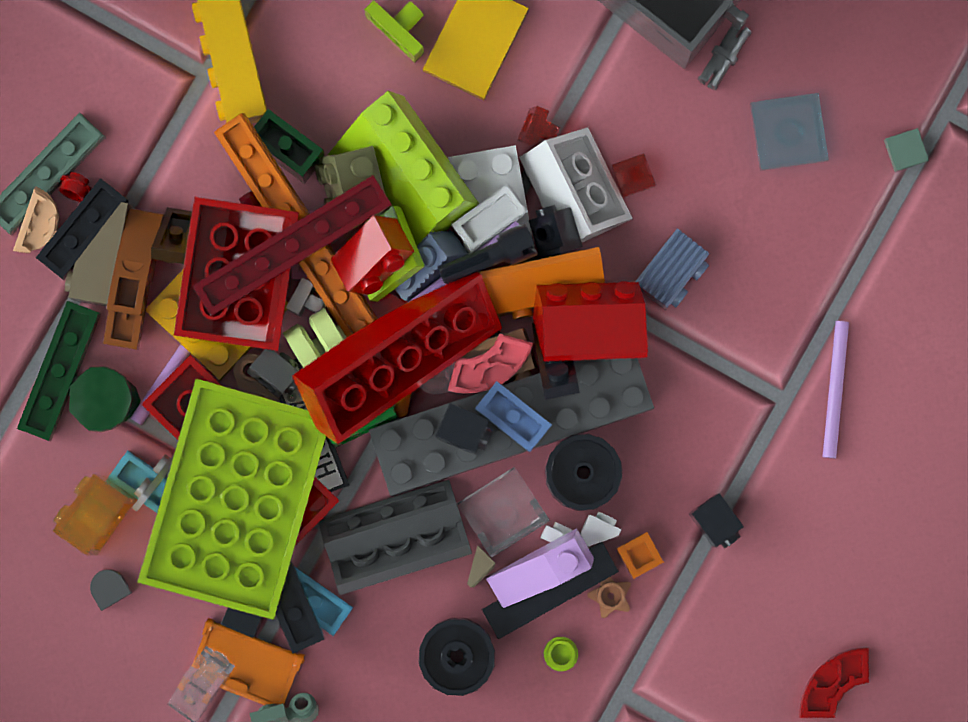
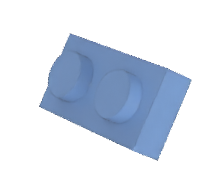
M497 381L475 408V410L489 419L490 422L529 453L552 425Z

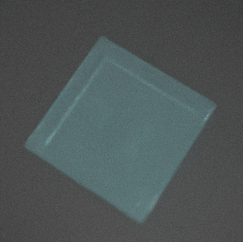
M819 93L750 103L760 171L827 162L829 160Z

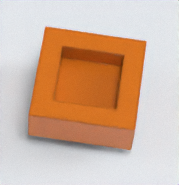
M648 532L616 548L633 579L664 563Z

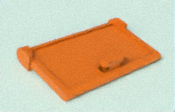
M208 618L204 623L203 637L188 676L262 705L285 704L296 673L305 661V654L300 652L298 654L292 653L290 650L259 638H251L215 622L214 619Z

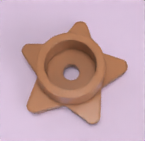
M609 577L601 582L599 588L589 592L587 596L599 603L602 618H606L614 610L628 612L630 607L625 595L631 583H615ZM609 593H613L614 598L609 599L607 595Z

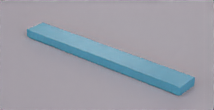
M127 450L107 479L138 500L139 498L134 492L146 477L153 481L158 474L153 471V467ZM166 476L144 503V505L156 513L158 512L167 481ZM295 567L320 627L334 636L353 607Z

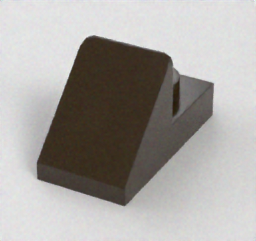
M167 207L151 247V259L167 263L184 264L192 211Z

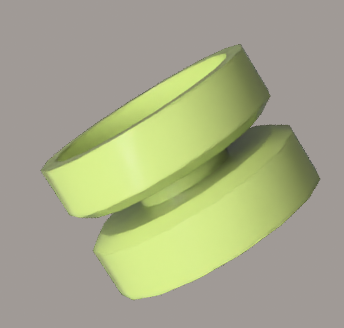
M325 308L309 316V324L317 335L315 339L312 340L305 328L299 324L283 332L284 337L303 368L347 338L340 326H335Z

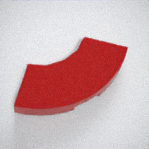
M869 648L847 650L833 656L822 664L812 675L804 689L799 708V718H835L837 705L843 695L856 685L869 683Z

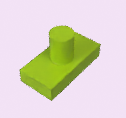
M374 0L364 9L366 17L414 63L424 54L423 46L409 33L410 29L424 16L415 4L409 1L394 18Z

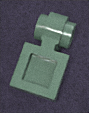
M299 693L291 699L288 708H285L284 704H267L260 707L258 711L250 713L251 722H312L318 716L319 707L312 695Z

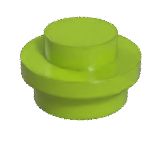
M555 637L544 648L545 662L555 671H567L577 662V646L567 637Z

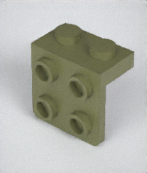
M373 146L337 155L321 156L319 164L315 165L317 180L320 185L324 184L327 196L323 200L324 205L374 175L385 193ZM389 208L385 209L384 211H382L381 213L377 214L376 216L382 215V214H383L385 211H387Z

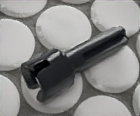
M523 223L498 234L497 242L441 265L439 273L443 282L449 284L504 261L512 266L538 255L532 246L534 241L526 224Z

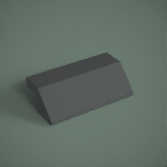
M450 480L324 518L318 522L340 595L472 554Z

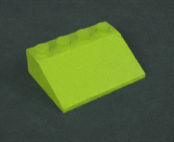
M391 91L384 93L358 116L328 154L337 155L368 146L374 147L385 195L392 206L402 208L416 245L430 232L433 233L435 231L437 233L438 231L448 230L452 227L451 224L479 205V202L404 95Z

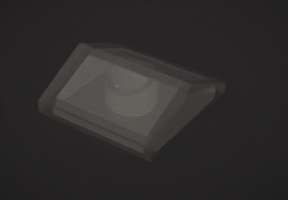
M515 467L457 503L491 558L550 521Z

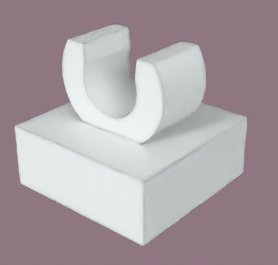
M302 277L286 308L288 311L301 317L306 308L316 313L325 308L326 305L322 299L313 295L316 289L312 283Z

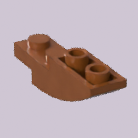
M129 209L106 308L108 316L103 344L139 350L150 282H153L156 260L151 259V247L164 214Z

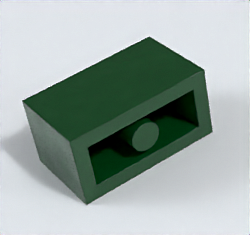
M267 109L254 126L255 130L277 164L305 184L315 171V165L319 164L321 156H324L323 149L271 110Z

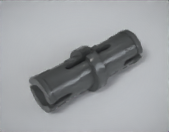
M731 26L721 44L713 48V57L698 77V80L703 85L713 73L714 76L707 87L717 90L730 65L734 66L736 64L738 52L752 34L749 28L745 27L744 30L742 29L736 38L739 31Z

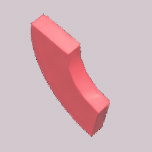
M499 334L494 346L483 355L474 358L461 357L455 362L447 391L465 394L478 393L490 390L496 381L503 384L522 368L532 351L534 343Z

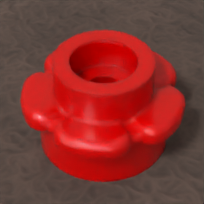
M71 172L69 176L63 175L60 178L62 181L59 192L73 201L81 202L91 190V187L88 185L89 180L79 173Z

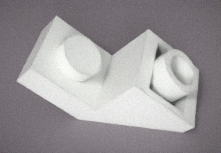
M598 512L596 517L588 515L580 532L587 547L619 536L621 529L615 527L617 520L601 512ZM555 522L553 528L545 526L540 538L552 542L573 530Z

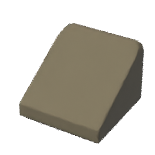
M477 546L467 583L473 588L496 564L479 546Z

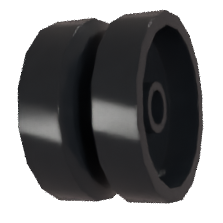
M590 434L573 435L561 441L550 453L545 467L546 485L552 497L564 507L576 511L594 510L608 503L618 491L622 479L621 460L615 449L603 438ZM580 466H587L590 469L587 479L578 477L577 470Z
M449 618L437 623L426 633L419 648V666L424 679L435 690L446 695L464 696L477 691L488 681L494 668L495 649L490 635L479 624L466 618ZM459 649L463 652L464 658L461 662L456 663L451 660L450 654L452 651Z

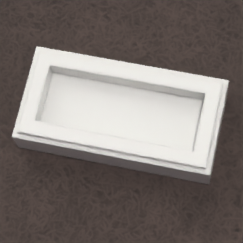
M506 184L451 225L472 253L513 222L526 215L528 210L511 187Z

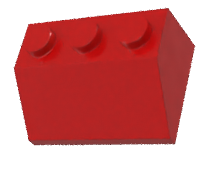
M639 282L553 283L536 286L533 320L544 361L647 358L646 307Z

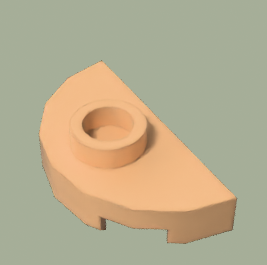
M37 186L33 190L13 251L29 253L32 250L40 249L49 242L58 230L60 216L57 205L47 192Z

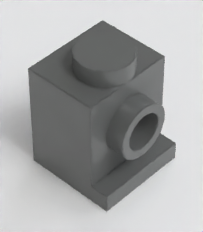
M265 349L247 371L250 376L278 399L284 391L291 395L297 388L292 377L293 374L298 372L295 369L297 364L283 352L277 354L274 350Z

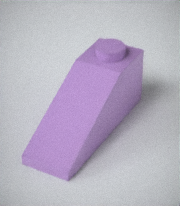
M576 528L487 576L486 579L500 604L505 608L561 585L591 569L594 557Z

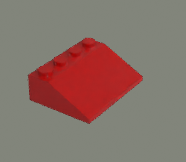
M194 197L174 336L278 351L291 268L213 316L209 314L193 285L297 222L299 212Z

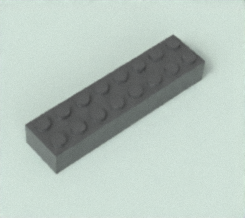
M638 358L574 361L580 393L545 400L540 373L502 385L552 424L532 450L653 410L654 405ZM489 390L451 402V404L484 417L475 408ZM449 403L369 429L390 496H395L528 451L490 421L487 427L493 430L485 451L478 448L476 455L438 440L436 434Z

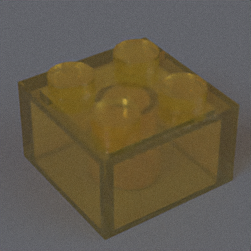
M93 474L90 478L85 476L77 485L74 493L78 496L70 506L65 504L53 520L57 525L52 531L86 556L99 554L137 500L104 475Z

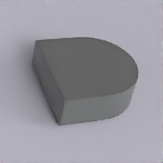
M100 571L91 580L90 591L101 611L132 594L124 577L117 571Z

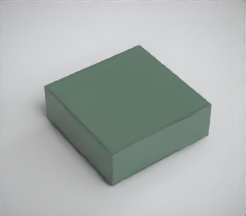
M918 128L884 140L894 172L929 161Z

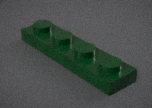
M70 301L66 302L17 426L18 430L51 442L68 400L70 386L75 382L101 313Z

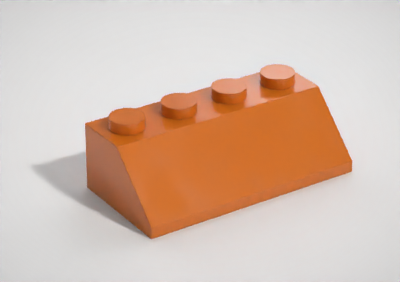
M599 247L478 272L482 275L498 318L512 314L513 320L533 316L532 310H534L537 285H550L553 283H605Z

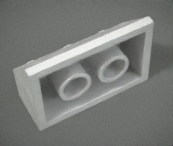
M588 127L545 140L519 157L543 208L555 205L557 211L571 207L582 243L632 219Z

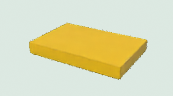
M457 0L423 67V72L484 101L529 8L513 0Z

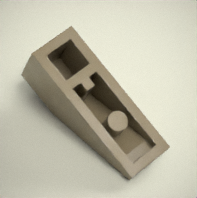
M121 202L75 262L73 272L68 271L65 291L69 292L68 298L73 301L107 307L123 229L129 209H133L128 203Z

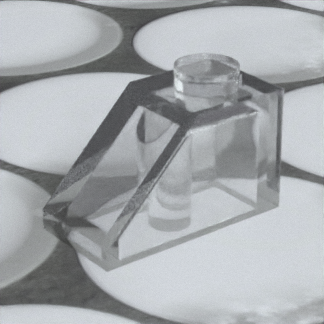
M206 646L182 677L167 705L191 722H198L227 681L235 666L229 662L225 655L218 651H213Z

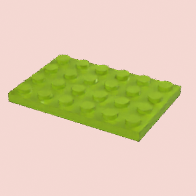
M195 380L138 583L274 620L326 435L316 429L308 410L203 380Z

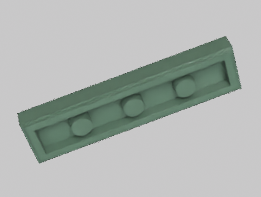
M80 112L0 194V226L10 235L22 225L34 188L37 186L51 195L61 185V176H69L106 138Z

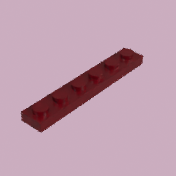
M374 175L194 284L193 288L209 314L213 316L363 224L373 215L376 216L389 208L392 204Z

